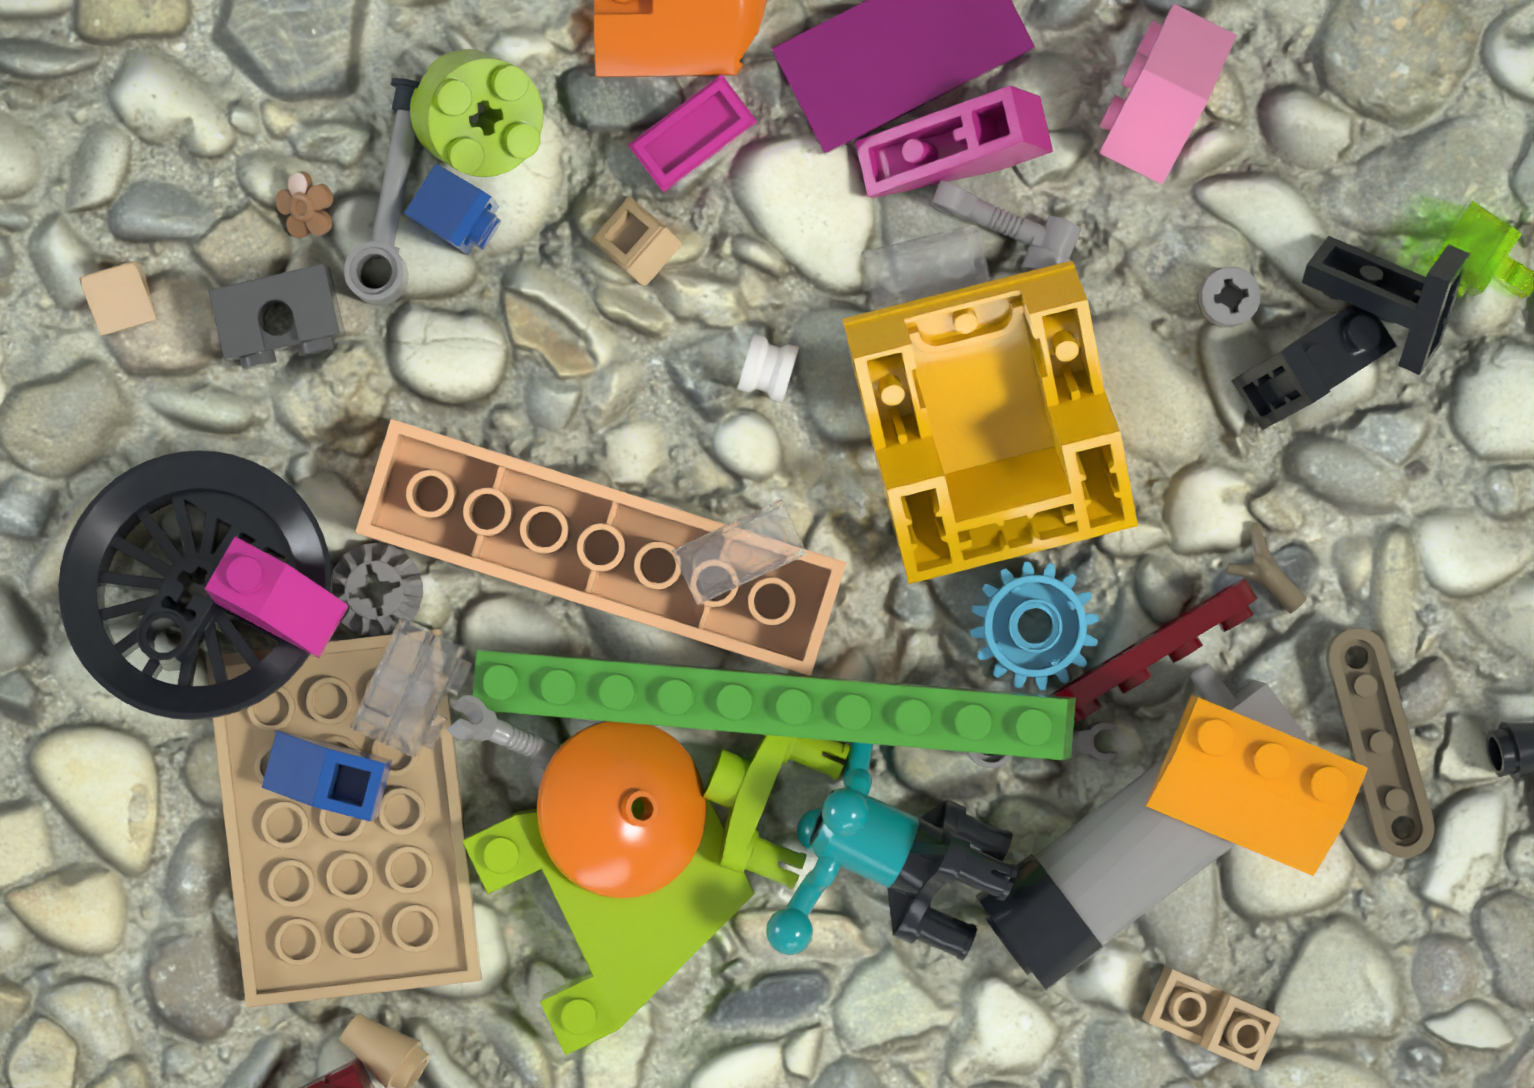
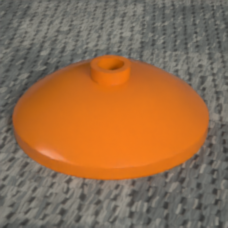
M611 721L593 724L580 730L560 746L551 758L542 776L537 797V821L544 847L561 873L571 882L588 892L610 898H633L653 893L676 879L685 870L697 852L706 822L707 807L706 799L703 798V794H705L704 785L696 764L689 753L674 737L653 725ZM636 798H639L644 804V813L640 819H636L631 811L632 803Z

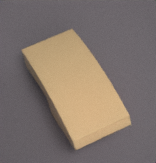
M1165 965L1142 1016V1019L1151 1025L1199 1044L1208 1051L1255 1071L1259 1070L1282 1018Z

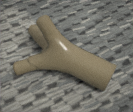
M1253 523L1250 525L1252 545L1255 553L1253 563H1229L1226 572L1228 575L1244 576L1259 583L1291 614L1307 598L1284 574L1274 560L1265 543L1262 525L1260 523Z

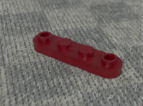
M1243 578L1090 669L1049 696L1076 698L1075 724L1102 707L1097 697L1116 686L1124 694L1151 678L1153 675L1148 666L1167 655L1172 663H1175L1202 647L1203 644L1198 636L1216 625H1219L1221 630L1226 632L1250 618L1253 612L1248 605L1253 603L1257 596L1246 578Z

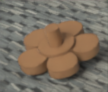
M304 171L290 175L288 189L280 190L276 196V206L279 212L284 215L291 213L286 222L290 234L301 239L307 237L310 232L315 236H322L330 231L332 219L327 212L322 210L330 207L333 203V195L329 187L323 183L313 186L311 176Z

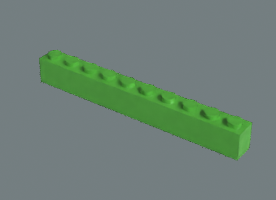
M494 649L476 650L473 696L479 698L486 705L487 709L494 712L1054 760L1071 758L1076 698Z

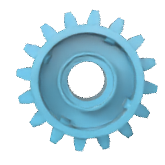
M1022 562L1021 576L1016 578L1006 568L1000 570L999 573L1003 585L997 589L994 586L984 584L981 589L990 598L987 605H972L971 611L977 616L983 617L982 626L969 630L970 636L984 638L986 646L981 648L976 654L979 660L994 657L998 661L992 671V675L996 678L1004 675L1008 669L1013 671V686L1021 689L1027 676L1034 677L1035 684L1039 690L1046 689L1047 676L1055 674L1062 683H1066L1069 681L1066 670L1069 664L1073 663L1083 668L1087 665L1085 658L1080 654L1083 645L1096 646L1098 642L1097 639L1086 634L1087 625H1092L1099 621V615L1085 613L1083 605L1092 598L1091 593L1086 591L1075 594L1071 590L1077 578L1073 573L1068 574L1061 581L1054 579L1055 564L1047 563L1042 574L1035 575L1031 562ZM1038 608L1049 617L1050 630L1043 640L1030 643L1025 641L1019 634L1018 621L1025 611Z

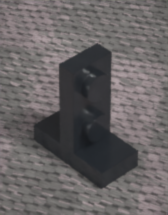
M1328 236L1307 263L1301 283L1321 291L1329 298L1345 301L1373 313L1385 322L1396 323L1410 329L1398 366L1420 375L1441 345L1470 253L1448 244L1425 277Z
M1350 305L1231 381L1260 428L1264 430L1331 392L1332 388L1388 353L1397 345L1382 321L1375 314Z

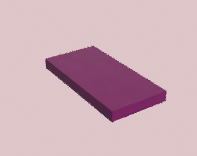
M866 0L772 48V52L824 155H827L1034 50L1035 46L1012 0Z

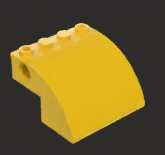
M1073 260L842 319L865 419L908 584L1138 526L1121 433L1105 393L1088 299Z

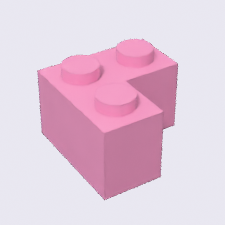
M1174 3L1163 24L1152 20L1121 85L1130 89L1127 97L1123 99L1114 95L1099 127L1109 131L1099 153L1163 185L1211 96L1237 35Z

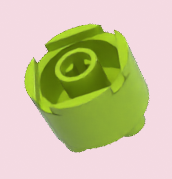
M461 49L440 56L426 69L428 72L422 78L418 88L415 87L411 97L410 117L416 137L433 156L461 173L475 177H493L513 170L537 152L541 143L540 135L544 119L543 105L535 84L521 68L480 50ZM477 103L483 104L484 112L479 114L478 121L476 123L470 122L469 116L478 113Z

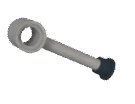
M392 78L390 84L396 88L392 110L397 111L372 239L355 247L348 255L344 265V277L348 287L361 300L375 306L388 305L398 300L405 292L409 280L408 268L399 255L400 248L394 245L416 140V134L410 117V102L415 87L418 88L420 82L402 78ZM373 259H385L390 262L392 267V275L389 282L378 289L365 287L361 278L364 266Z

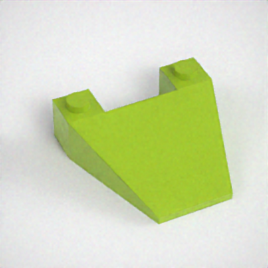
M636 798L631 806L632 814L636 819H640L644 813V804L639 798ZM706 799V822L703 836L697 852L685 870L676 879L658 891L633 898L600 896L580 888L563 875L555 866L544 847L538 827L537 809L518 811L468 835L462 841L487 894L542 869L591 972L545 993L540 1000V1004L565 1056L618 1031L755 894L745 872L740 874L719 865L724 828L711 801Z

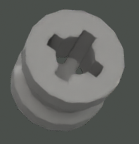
M1224 267L1213 272L1202 282L1198 291V307L1202 316L1209 323L1218 327H1234L1248 321L1256 313L1260 304V288L1256 279L1248 271L1239 267Z

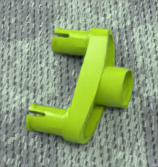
M763 735L749 759L722 748L709 774L704 788L705 794H703L704 799L729 808L721 841L719 865L740 874L746 869L793 890L800 875L779 867L778 862L797 869H803L807 855L759 837V830L756 827L782 763L786 764L788 760H791L837 780L844 765L823 757L822 752L840 760H846L850 745L832 740Z

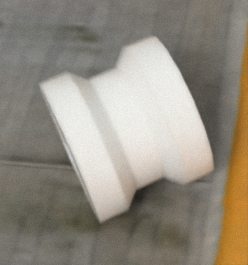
M754 334L737 390L747 393L755 389L767 392L771 400L783 403L799 347L787 344L780 348L770 345L766 337Z

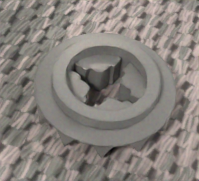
M369 543L358 546L341 557L332 572L331 594L349 606L340 621L342 624L364 636L390 635L403 629L416 616L423 598V582L416 564L405 552L388 544ZM370 564L372 565L373 573L377 574L379 581L400 582V587L394 588L392 592L383 595L382 616H379L378 608L374 607L371 599L352 598L351 596L352 592L359 591V588L368 584L367 575L369 574L368 565Z

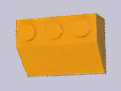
M1191 694L1145 806L1314 876L1344 827L1368 768Z

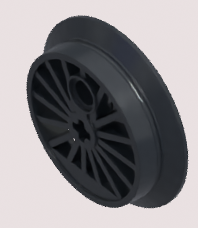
M201 450L183 451L147 460L115 478L96 495L79 517L69 536L60 566L58 587L61 618L68 640L84 668L103 688L122 702L156 716L180 720H202L227 716L245 710L275 693L298 672L310 656V653L216 604L209 594L203 596L196 593L192 596L188 591L189 586L193 582L198 585H202L205 582L208 584L234 537L241 540L246 537L253 541L250 545L265 553L270 551L283 558L285 561L282 562L288 564L328 592H332V567L324 534L306 502L287 482L266 467L233 454ZM186 503L206 514L200 552L197 550ZM173 504L185 553L183 557L151 516L157 510ZM142 522L173 564L171 566L126 541L125 538ZM222 523L230 529L215 552L219 525ZM118 550L164 576V579L108 571ZM105 586L157 593V595L105 608ZM228 613L275 640L278 644L266 658L260 661L226 614ZM144 615L140 620L138 628L118 643H115L108 624ZM215 622H217L251 668L244 674L230 680L228 679ZM168 627L180 628L181 640L174 650L165 653L155 650L156 637L162 630ZM205 639L216 684L193 686L199 647ZM139 647L149 658L142 671L134 667L126 659L128 655ZM162 669L167 671L180 670L177 685L160 681L157 677Z

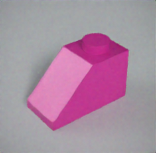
M234 537L205 587V590L216 604L317 658H320L349 607L345 602L288 564L237 537Z

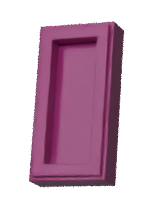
M721 74L629 143L628 147L661 191L665 193L757 124V120Z

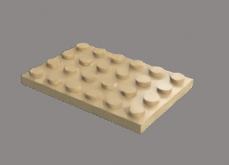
M442 628L329 641L320 658L310 654L298 672L279 690L263 701L245 710L213 718L246 1008L482 980L469 858L462 842L466 838L455 737L447 730L453 724ZM274 648L253 650V652L262 661ZM239 652L223 654L229 680L251 669ZM208 655L206 656L209 685L216 683ZM281 730L392 759L378 817L369 822L312 807L262 788L276 731Z

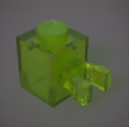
M1474 201L1462 206L1424 263L1429 268H1432L1448 244L1470 253L1456 296L1458 298H1462L1465 292L1471 296L1483 293L1492 279L1520 299H1523L1525 296L1529 297L1534 290V271L1508 256L1522 233Z

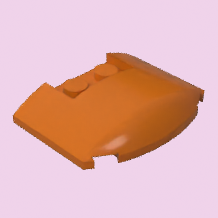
M594 0L596 78L720 76L721 74L723 76H737L744 63L739 61L751 45L755 35H758L767 0Z

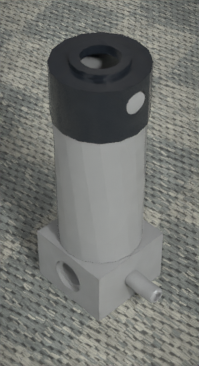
M1204 663L1191 673V680L1207 701L1312 744L1267 683L1252 680L1235 694H1232L1210 664ZM1165 757L1037 854H1030L1017 864V876L1015 879H1009L1008 882L1013 883V886L1004 901H1000L983 891L976 895V898L989 915L985 920L1024 972L1027 975L1033 973L1046 991L1056 985L1058 981L1072 970L1081 966L1103 949L1102 945L1236 845L1145 806Z

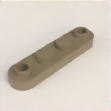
M1348 628L1340 631L1331 639L1326 650V663L1353 762L1368 768L1360 788L1373 836L1377 844L1385 852L1399 858L1415 857L1424 852L1431 844L1435 826L1388 652L1382 639L1374 632L1363 628ZM1357 645L1363 649L1365 661L1360 667L1351 668L1345 661V654L1350 647ZM1400 816L1408 817L1412 825L1410 833L1403 838L1395 837L1392 832V823Z

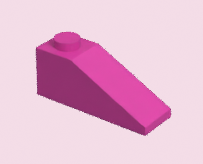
M1011 85L855 141L867 195L870 198L936 185L941 180L950 182L1000 171L1053 152L1041 97Z

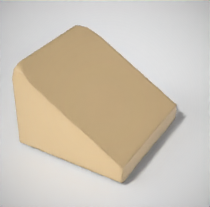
M630 196L625 199L590 239L642 286L649 284L681 246V241L666 226Z
M133 261L79 278L100 336L158 320L141 263Z

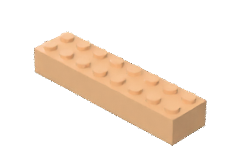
M393 419L390 420L355 533L808 676L812 674L847 563Z

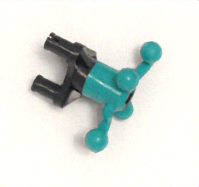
M850 742V750L846 759L843 776L844 787L832 790L821 808L810 809L798 821L797 837L801 846L809 852L815 853L818 860L815 867L802 880L786 908L778 910L770 917L766 928V935L770 945L779 953L786 955L799 954L808 947L813 935V927L808 915L824 890L833 883L841 867L887 887L892 935L910 944H913L916 940L956 956L957 959L963 961L968 955L976 937L977 925L966 923L930 907L931 901L946 882L953 884L956 880L990 894L1000 901H1004L1013 886V883L1008 881L1010 878L1015 879L1018 872V866L1003 861L1010 847L1013 833L966 814V807L948 799L921 817H916L868 796L872 785V777L868 769L873 744Z

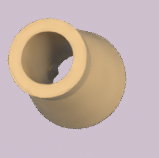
M361 1013L351 1020L340 1038V1043L349 1048L385 1088H411L423 1073L431 1057L430 1054L421 1049L422 1041L374 1022Z

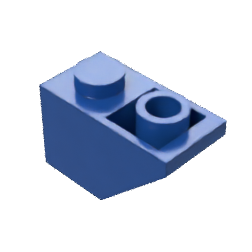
M436 163L404 212L410 219L467 255L470 254L474 246L483 250L501 223V220L495 214L500 206L492 196Z
M277 730L262 788L312 807L371 822L378 817L392 759Z

